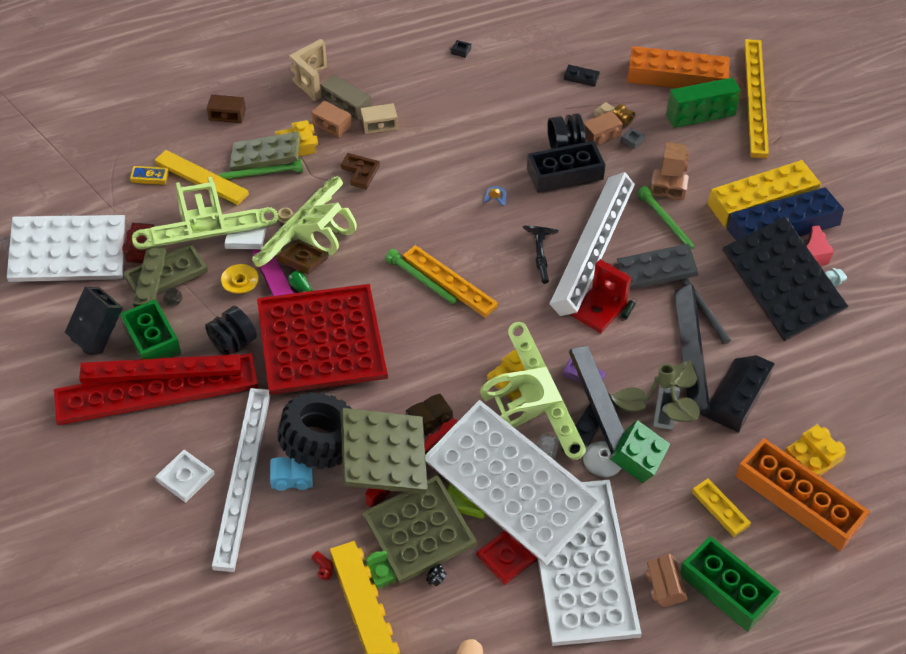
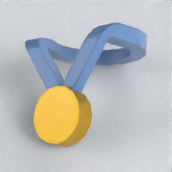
M499 186L490 187L486 191L483 202H489L494 198L499 204L505 205L506 191ZM500 191H501L502 194H503L502 199L499 198V196H500Z

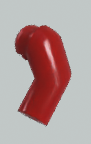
M316 551L312 555L311 560L319 565L318 577L322 580H328L333 574V563L319 551Z

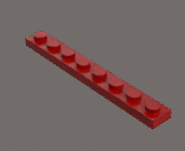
M240 354L83 362L80 365L79 380L80 383L240 375L241 357Z

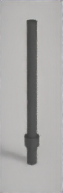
M688 278L680 279L684 286L692 284ZM695 289L696 304L724 344L731 341L730 337Z

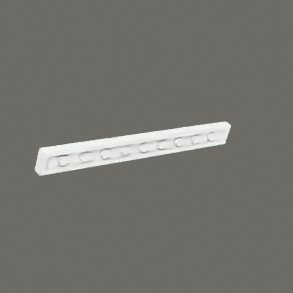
M250 388L212 563V569L215 571L235 572L271 397L267 389Z

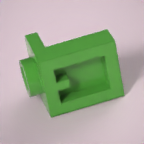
M385 550L374 552L365 559L366 566L369 567L371 572V579L377 589L397 581V577L387 560Z

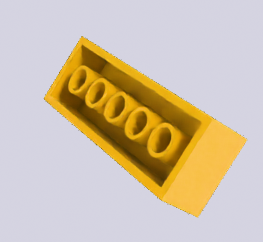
M800 160L710 190L707 204L722 225L727 228L729 215L732 212L820 189L821 182L804 161Z

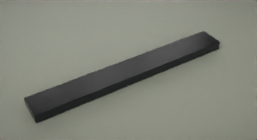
M690 284L675 290L683 362L691 360L697 375L696 383L686 388L687 398L697 403L700 415L711 412L695 289Z

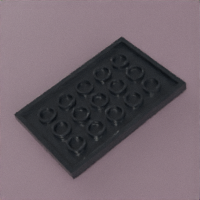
M786 217L736 240L722 249L783 341L848 308L845 300Z

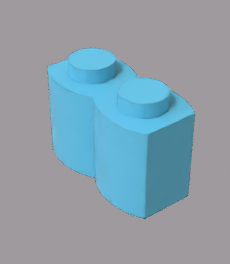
M277 457L271 459V488L284 491L289 488L306 490L313 487V466L309 468L303 463L298 464L294 461V458Z

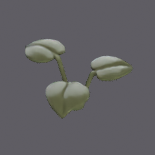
M691 360L676 366L662 364L659 367L658 376L654 377V382L646 396L643 390L636 387L625 388L615 394H610L611 400L620 409L627 412H638L645 409V401L649 400L657 383H659L661 387L671 389L673 402L666 406V415L670 419L677 422H692L700 416L697 403L687 397L677 400L674 389L675 385L679 388H688L696 383L697 375Z

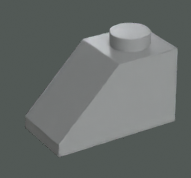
M660 384L653 427L673 430L675 421L666 415V406L673 402L671 389L663 388ZM674 386L676 398L678 400L680 388Z

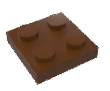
M296 240L277 254V261L302 273L309 274L328 259L329 253L301 240Z

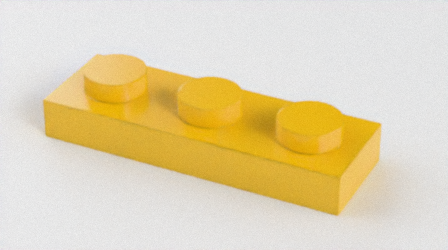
M709 478L692 489L691 493L733 537H736L750 527L751 522Z

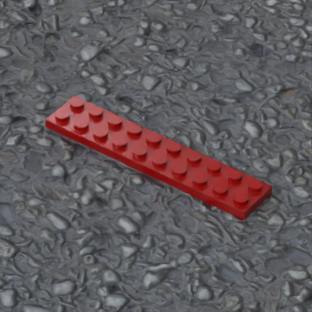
M252 353L240 355V375L95 382L55 388L57 425H64L250 390V388L258 389Z

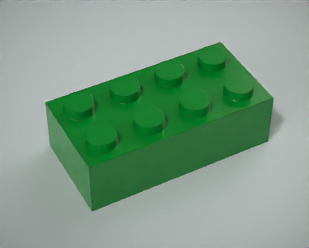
M733 77L671 89L666 116L673 128L735 116L741 89Z
M711 536L681 566L680 573L682 578L747 632L775 605L780 594L778 589Z

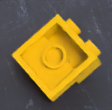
M308 120L291 123L292 128L275 131V135L299 132L301 139L298 156L316 153L318 139L316 135L313 136L315 134L314 126L309 124Z
M516 349L502 358L501 364L487 374L488 381L502 374L525 371ZM502 381L495 384L494 386L497 389L501 390L504 387H506L510 383V381ZM517 389L506 396L513 402L520 398L522 394Z
M818 424L804 432L799 440L785 449V453L819 476L842 462L846 451L840 441L835 442L830 437L831 434L827 428H821Z

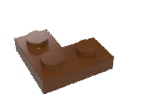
M347 153L341 163L342 170L354 173L350 180L351 186L366 190L380 167V161Z

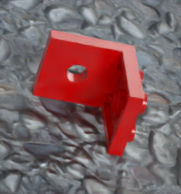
M599 259L595 263L592 288L584 296L578 312L572 313L570 316L601 334L626 307L632 277ZM592 309H599L601 312L596 313Z

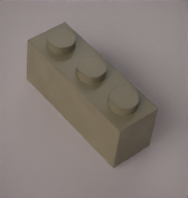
M335 74L320 84L322 98L347 111L356 119L361 118V108L371 107V96Z

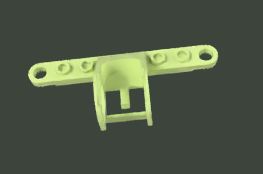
M339 176L332 177L331 180L326 181L324 187L319 188L261 248V251L254 255L252 261L256 267L268 263L292 239L301 240L329 253L328 256H332L337 252L339 244L332 231L343 235H351L357 228L356 221L349 208H341L338 202L324 204L331 200V196L342 186L343 182ZM337 213L342 214L349 222V229L339 227L332 218ZM318 231L327 236L331 242V248L320 246L314 239L313 232Z
M208 177V183L181 187L180 182H177L176 196L183 222L137 230L132 235V243L138 249H147L269 227L276 224L278 213L272 207L222 215L212 177ZM208 189L212 206L204 207L202 195L198 193L194 194L198 209L187 211L183 193ZM271 213L274 218L268 221L264 218V215ZM138 236H145L147 241L140 244L136 238Z
M515 322L509 327L508 334L525 371L502 374L490 379L481 387L480 394L485 402L495 397L502 413L500 417L505 419L514 428L546 412L566 455L572 460L581 459L586 452V448L527 326L522 322ZM517 328L523 329V333L520 336H514L513 333ZM502 381H510L503 389L488 392L495 384ZM519 389L522 396L508 403L509 410L506 411L500 398ZM520 411L524 412L519 418L510 421L509 415ZM573 444L580 446V451L576 454L570 453V447Z

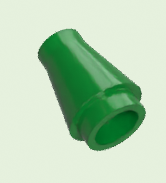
M295 271L288 277L289 285L299 293L313 291L304 273Z

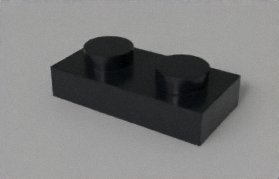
M568 64L564 80L595 87L600 71Z

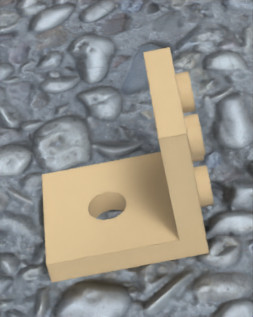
M319 39L289 55V58L294 63L290 66L291 71L295 74L292 81L315 101L321 99L318 72L327 67L325 41Z

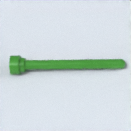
M298 158V161L288 164L220 173L219 176L224 179H233L288 170L299 173L303 172L301 158Z
M641 187L636 194L641 201L647 202L683 244L689 243L692 250L694 248L692 241L653 199L652 191L649 187Z
M391 249L387 252L385 256L386 262L390 265L400 266L451 304H456L457 299L402 260L398 251Z

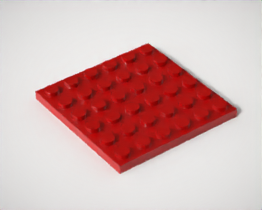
M370 284L257 298L269 395L388 379Z

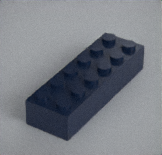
M824 187L732 212L729 215L727 230L735 240H739L786 217L797 234L803 236L810 234L813 226L819 225L821 230L841 225L844 208L828 189Z

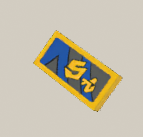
M133 166L130 181L131 183L166 185L169 169Z

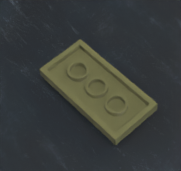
M299 132L234 142L229 168L231 171H239L298 161L301 136Z
M192 243L166 254L157 294L208 272L206 264ZM142 265L123 272L134 293H136Z

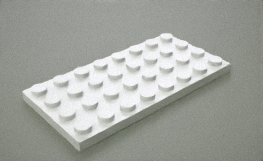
M480 400L425 455V461L429 466L546 566L604 504L603 499Z
M610 480L582 482L603 499L604 504L547 566L538 559L552 646L641 637V629Z

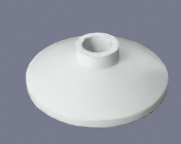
M605 441L592 443L586 448L583 463L586 469L593 475L610 477L622 469L610 460L612 455Z

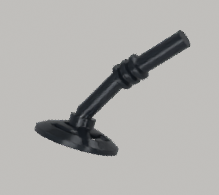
M524 225L523 229L534 234V239H536L537 257L535 261L537 269L540 271L542 283L547 284L549 283L546 269L548 265L544 256L543 240H545V236L559 233V230Z

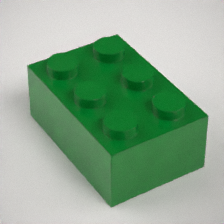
M156 299L120 313L123 327L140 359L171 358L181 354L178 338Z

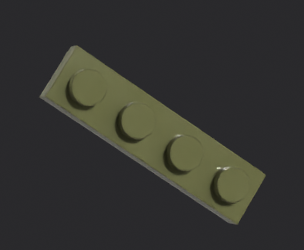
M166 247L147 248L133 301L134 308L156 299L167 254Z

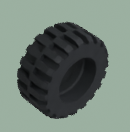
M309 392L307 395L303 393L296 398H292L283 408L277 431L280 447L283 451H286V455L290 459L294 458L296 463H303L309 468L312 466L317 467V469H323L324 467L332 468L336 464H342L341 411L343 408H352L350 405L347 406L346 402L342 399L338 400L336 396H328L322 392L319 394ZM308 427L321 428L329 433H318Z

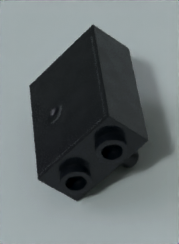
M84 287L64 333L71 338L72 342L78 344L83 352L90 355L103 353L123 307L100 287Z

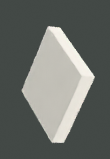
M266 227L227 234L224 243L225 249H261Z
M183 450L155 476V480L186 503L215 473L214 470L186 450Z

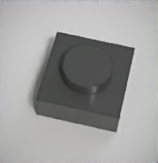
M632 127L621 136V142L633 149L637 148L645 140V135Z

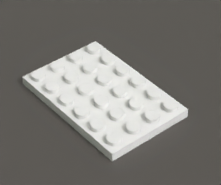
M125 215L12 217L7 268L8 282L123 279Z

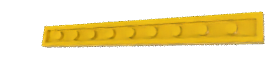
M745 39L744 51L750 157L768 159L769 148L761 40Z

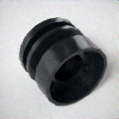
M579 113L572 114V116L566 115L565 121L562 116L548 118L547 133L551 149L585 143V128Z
M232 306L224 311L221 318L217 316L213 321L205 324L209 339L223 355H233L234 352H238L241 349V345L246 346L257 338L252 322L237 306Z

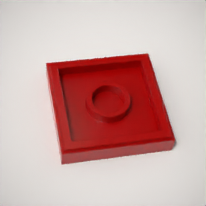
M506 531L476 552V556L504 585L537 561V557Z

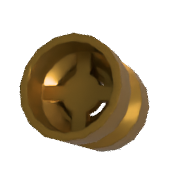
M621 103L613 110V113L624 126H629L635 118V112L631 109H626V106Z

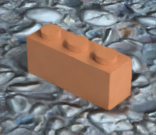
M666 142L661 174L682 177L683 172H687L689 151H686L687 145Z

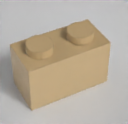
M394 103L361 108V121L365 134L398 130V116Z

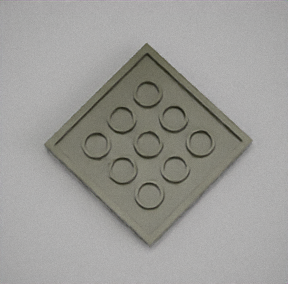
M343 408L341 411L343 486L426 493L427 475L423 418L421 416Z
M438 475L427 480L426 493L403 492L362 512L381 550L386 551L387 560L400 585L430 570L433 566H438L477 546L476 539Z

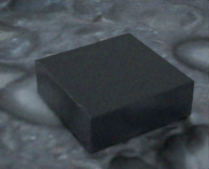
M456 40L451 49V54L466 58L472 48V44Z

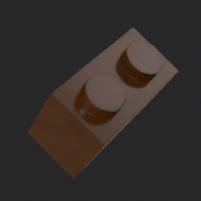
M211 94L207 105L209 121L242 123L246 111L244 97Z

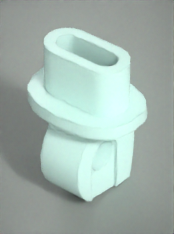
M830 268L825 272L834 286L841 285L843 281L847 280L846 274L841 269Z

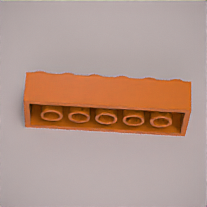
M632 46L627 83L681 88L729 78L730 57Z
M765 438L742 460L735 476L839 551H842L860 530L870 513L864 506Z

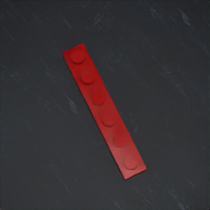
M452 418L450 421L444 422L436 433L426 438L424 442L425 455L458 422L456 419ZM368 488L365 493L366 504L370 508L376 506L393 490Z

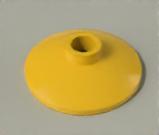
M246 264L230 266L221 276L223 288L233 294H244L256 287L259 280L257 271Z

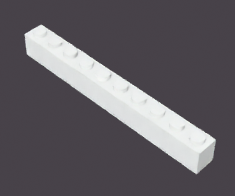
M626 172L608 177L550 301V305L559 316L576 313L580 308L593 279L595 263L602 259L635 185Z

